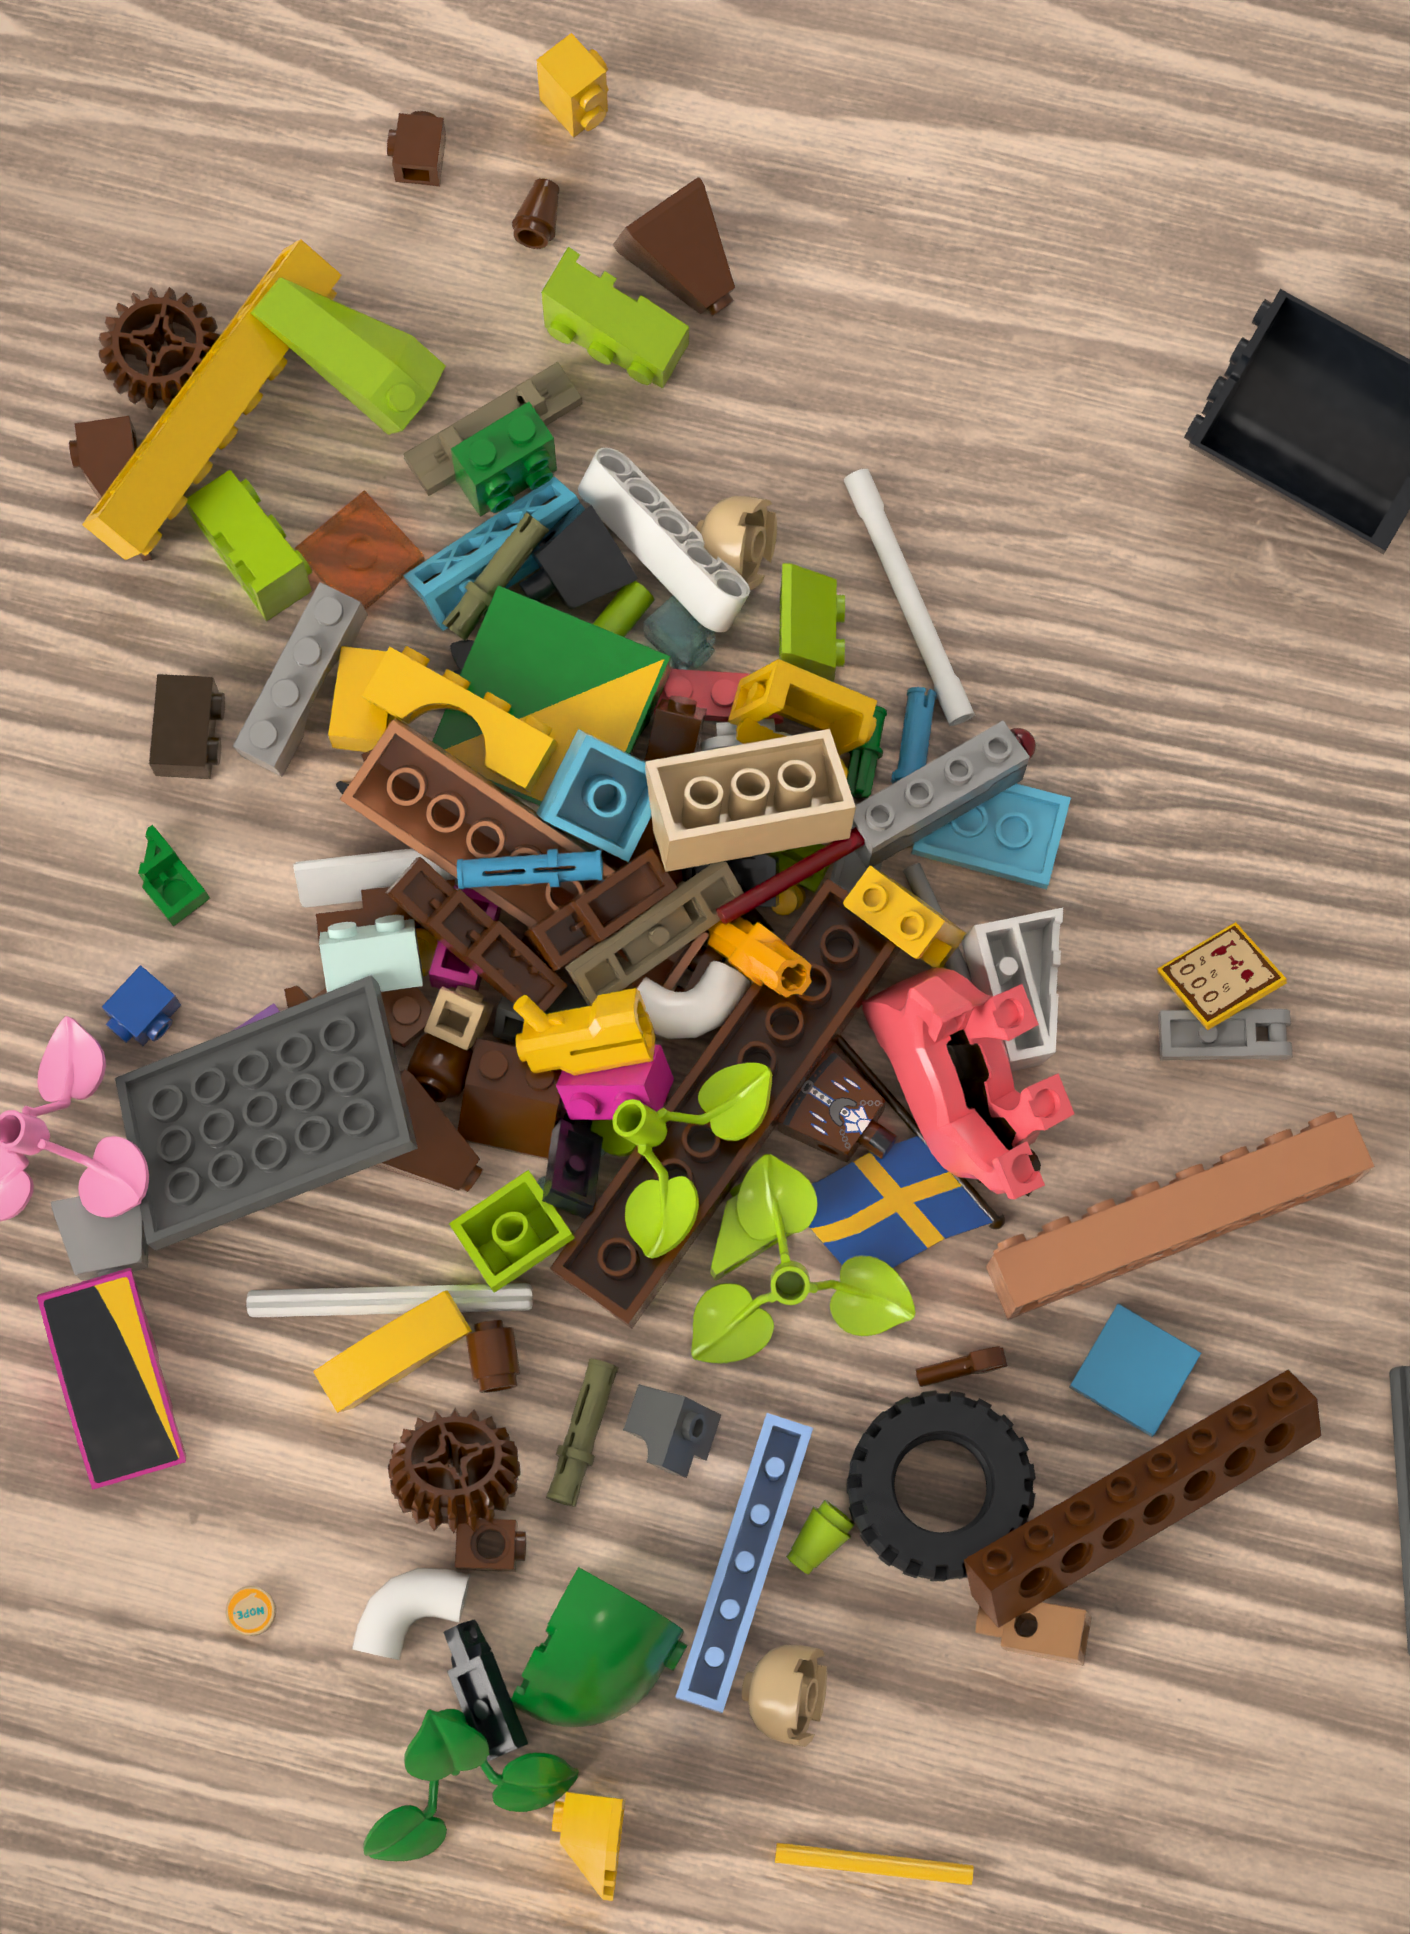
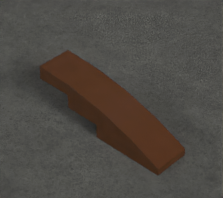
M416 858L385 892L424 929L513 1004L521 996L527 995L545 1012L568 986L500 921H494L461 889L453 888L423 858Z

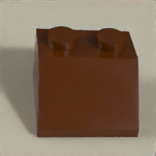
M476 1038L465 1081L458 1132L466 1142L548 1160L552 1130L560 1117L563 1105L556 1087L562 1070L557 1069L533 1073L527 1061L522 1062L519 1059L516 1047Z

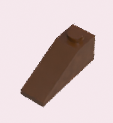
M130 416L74 423L76 440L69 441L73 468H81L87 483L99 500L138 448L136 431ZM151 552L145 556L142 553L138 554L143 561L152 560Z

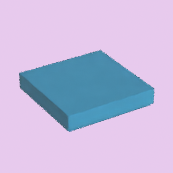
M1117 1304L1069 1388L1153 1437L1200 1357L1201 1352L1122 1305Z

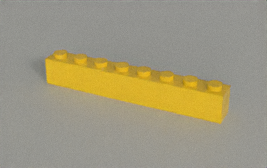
M302 239L282 250L82 525L124 560L140 553L145 556L152 551L162 537V534L158 531L166 518L169 520L175 518L186 505L188 499L184 496V493L192 483L195 485L200 483L211 470L213 463L209 459L217 448L220 450L224 449L237 434L238 428L234 424L241 414L248 415L261 401L263 394L259 389L267 379L270 381L275 379L286 366L288 360L284 355L289 347L254 317L251 311L280 277L331 300L335 298L337 292L332 288L342 275Z

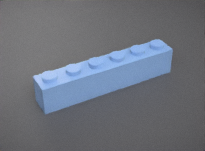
M770 1413L766 1414L681 1678L676 1699L721 1714L723 1713L813 1431L812 1427Z

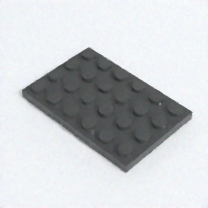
M371 975L115 1078L126 1138L140 1149L148 1165V1189L139 1205L147 1245L155 1251L418 1149L380 986Z

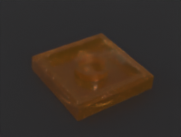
M365 490L295 547V550L302 554L311 570L325 585L360 601L365 610L404 578V574L425 561L422 552Z

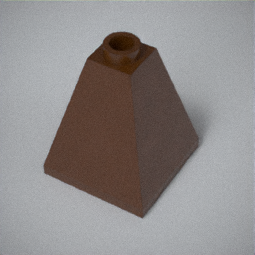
M697 177L626 226L613 244V247L620 255L699 314L708 310L710 315L714 316L734 301L730 293L735 289V285L706 188L700 177Z
M405 1069L400 1071L418 1149L374 1166L453 1192L460 1189L468 1192L483 1171L477 1165L480 1158L414 1075Z

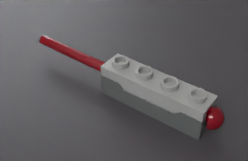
M1001 721L855 805L856 809L849 839L833 841L716 909L718 917L724 925H727L855 851L866 868L869 866L874 867L1022 781L1027 763L1033 757L1036 750V742L1033 735L1023 728L1009 729L1006 723Z

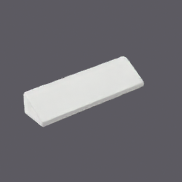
M414 849L308 860L293 864L300 903L302 907L306 908L362 901L361 890L391 887L418 857L423 858L445 880L455 879L456 885H458V879Z

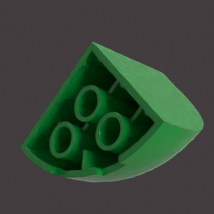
M578 1567L548 1622L545 1632L549 1635L544 1643H541L539 1647H535L521 1675L524 1680L521 1686L516 1687L511 1701L514 1708L539 1721L557 1726L585 1727L615 1719L636 1706L649 1693L665 1667L672 1671L675 1670L688 1646L680 1641L684 1630L638 1600Z

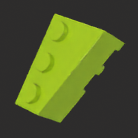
M568 247L541 292L544 326L547 328L548 333L562 343L571 344V342H574L586 348L588 354L600 363L610 365L613 362L627 370L631 378L641 384L650 385L653 383L664 388L689 345V326L644 296L640 295L635 300L614 288L613 284L617 278L606 271L599 278L578 264L576 261L580 254Z
M228 470L187 497L186 506L190 516L266 622L312 592L308 575L312 573L309 564L298 550L294 551L285 538L287 536L272 514L267 516L258 505L261 502L260 497L246 478L240 482L234 473Z

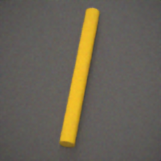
M777 1843L775 1863L964 1885H972L974 1866L968 1864Z

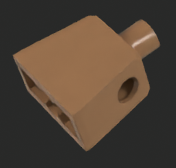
M1041 1602L998 1628L985 1611L979 1607L975 1632L1001 1638V1647L1006 1651L1084 1666L1092 1617L1083 1609ZM1025 1620L1038 1622L1037 1630L1032 1636L1020 1634V1627Z

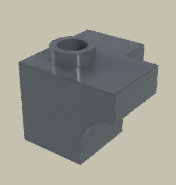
M638 1384L623 1431L645 1441L648 1449L647 1463L670 1474L687 1478L693 1458L707 1461L721 1414L685 1396Z

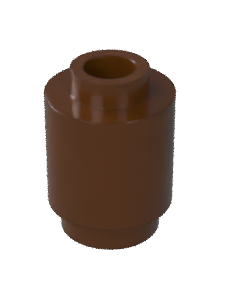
M490 1320L474 1324L475 1332L466 1335L472 1379L473 1382H478L479 1392H498L517 1387L516 1376L520 1374L514 1329L512 1327H503L502 1320Z

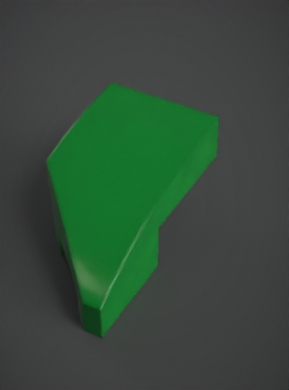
M152 824L146 831L145 837L148 843L144 863L140 862L138 874L143 880L142 888L174 927L211 898Z

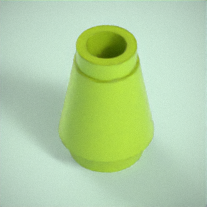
M824 1500L819 1508L813 1506L791 1548L792 1550L786 1556L787 1559L809 1575L814 1568H817L851 1538L849 1532L855 1523L833 1504Z

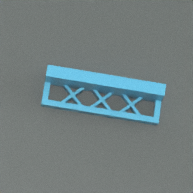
M554 476L549 482L520 498L403 576L409 587L423 600L436 625L444 631L448 627L442 622L454 610L467 592L465 586L470 580L474 582L526 512L550 530L579 503V500L573 492ZM555 495L558 496L557 498H555L554 500H552V501L549 502L548 504L542 505L543 503H545L546 501H548L549 499H551V498L554 497ZM511 524H516L508 530H503ZM479 548L478 550H476V551L473 552L472 554H470V555H465V554H467L468 552H470L471 550ZM532 555L528 557L512 580L509 581L505 587L506 589L540 568ZM438 573H441L440 575H438L437 577L433 578L432 580H430V581L427 582L426 584L423 583L424 581H426L427 579H429V578L432 577L433 575L438 574Z

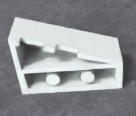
M1063 908L974 925L962 940L972 983L981 992L990 996H995L1023 984L1039 1025L1010 1041L1003 1040L1009 1057L1011 1071L1042 1065L1056 1052L1059 997L1056 991L1057 972L1061 960L1059 935L1060 924L1063 922Z

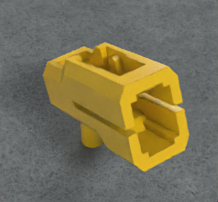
M637 988L598 995L592 1006L549 1014L543 1012L527 995L521 996L513 1006V1009L524 1019L522 1033L516 1034L517 1053L522 1062L527 1061L533 1073L561 1069L575 1076L653 1061L656 1039L654 1028L648 1012H645L646 1007Z

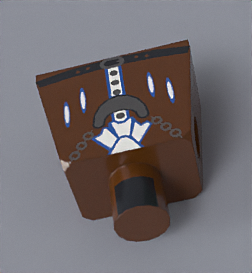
M830 1048L778 1119V1131L784 1135L844 1162H848L860 1145L883 1159L898 1138L897 1135L877 1122L885 1110V1100Z

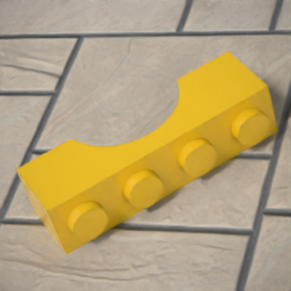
M389 646L365 688L362 697L407 724H410L419 716L437 709H453L468 714L478 723L485 739L486 754L484 765L490 771L531 793L558 746V743L549 736L552 728L530 715H527L524 722L508 713L512 705L489 692L485 694L483 699L467 690L471 682L449 669H446L442 676L427 668L430 659L414 649L405 646L401 653Z

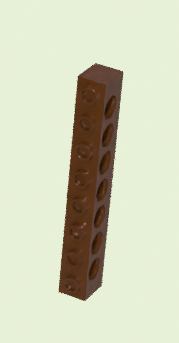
M1289 1369L964 1559L972 1597L998 1628L1321 1437L1318 1399Z

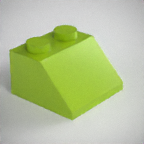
M782 563L779 659L834 682L836 667H844L845 639H836V622L845 623V595H837V579L792 563Z
M529 1169L449 1223L494 1293L575 1239L554 1206L542 1201L543 1190Z

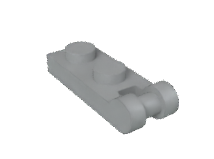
M1243 1009L1208 1031L1190 1010H1161L1158 1014L1160 1061L1266 1059L1278 1061L1293 1058L1292 1043L1287 1042L1286 1027L1291 1026L1290 1010ZM1256 1027L1268 1028V1041L1256 1042Z

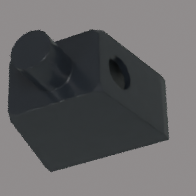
M582 500L546 533L531 552L540 570L521 582L519 586L526 597L538 602H542L556 592L562 603L569 609H573L637 580L638 577L593 506Z

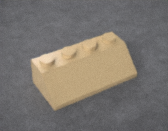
M830 729L645 761L653 831L665 872L850 838L856 806Z

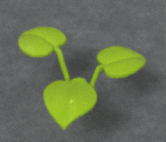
M742 1063L724 1068L712 1075L699 1091L698 1101L701 1108L706 1112L702 1115L670 1112L665 1108H661L656 1112L642 1102L630 1099L618 1106L613 1115V1120H592L591 1131L603 1137L602 1149L605 1152L618 1157L628 1156L638 1146V1153L645 1156L658 1174L659 1181L651 1179L639 1184L629 1196L625 1207V1222L629 1234L640 1246L646 1257L657 1258L678 1246L694 1225L699 1208V1198L693 1182L683 1176L669 1180L667 1170L652 1152V1147L660 1145L667 1135L666 1122L676 1121L698 1125L710 1122L713 1133L727 1141H736L749 1136L763 1122L769 1106L773 1075L770 1068L766 1065Z
M765 1154L751 1166L742 1181L737 1199V1214L743 1229L751 1238L765 1240L777 1235L781 1263L772 1272L771 1291L759 1295L753 1300L750 1292L744 1286L736 1283H722L708 1289L700 1297L694 1311L691 1355L695 1360L708 1363L735 1362L755 1355L767 1345L774 1331V1321L771 1315L760 1308V1306L767 1302H775L776 1300L785 1305H796L802 1302L809 1292L816 1293L817 1291L827 1289L836 1290L830 1300L832 1317L841 1329L857 1336L880 1334L898 1324L914 1319L916 1313L914 1302L907 1285L900 1275L886 1262L872 1256L860 1255L847 1259L840 1270V1282L836 1280L811 1282L807 1269L801 1263L790 1260L786 1233L802 1232L813 1221L818 1204L815 1189L809 1179L799 1170L783 1162L773 1154Z

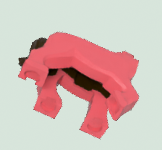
M933 967L902 980L862 1002V1010L868 1025L874 1031L879 1045L886 1052L918 1128L931 1153L940 1165L956 1177L976 1179L978 1183L985 1185L996 1194L1006 1193L1009 1199L1015 1200L1023 1195L1029 1197L1032 1191L1045 1186L1040 1174L1041 1163L1029 1145L1036 1141L1041 1130L1045 1131L1074 1115V1111L1059 1073L1028 1086L1021 1093L1015 1090L1010 1061L1003 1040L1010 1041L1039 1025L1023 984L995 996H990L981 992L972 982L958 972Z

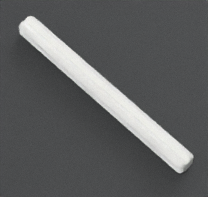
M514 1283L505 1285L495 1293L488 1284L251 1290L247 1294L246 1307L247 1313L251 1317L404 1314L439 1293L448 1290L460 1312L528 1311L533 1306V1289L528 1283Z

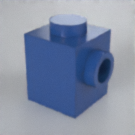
M140 965L105 1002L102 1008L111 1018L105 1025L125 1043L133 1037L140 1045L144 1046L150 1039L155 1042L167 1032L173 1022L170 1017L181 1004L168 988Z

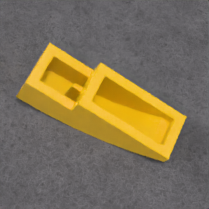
M446 1290L366 1336L313 1372L337 1413L350 1410L387 1385L400 1381L465 1337L472 1330L450 1293Z

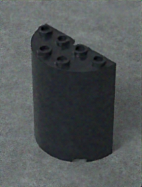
M1280 289L1273 302L1266 299L1262 302L1252 320V324L1258 328L1250 341L1244 337L1241 338L1230 357V364L1224 377L1221 375L1218 377L1206 399L1208 402L1202 411L1205 417L1197 414L1184 438L1190 441L1189 447L1384 555L1410 510V359Z

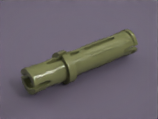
M526 512L474 582L471 580L465 586L467 592L442 623L466 641L477 623L486 614L497 586L506 587L531 555L537 544L540 543L550 530Z
M589 1359L563 1445H558L556 1456L559 1459L546 1496L547 1499L563 1505L576 1507L587 1467L592 1466L595 1456L592 1455L594 1442L619 1367L605 1361Z

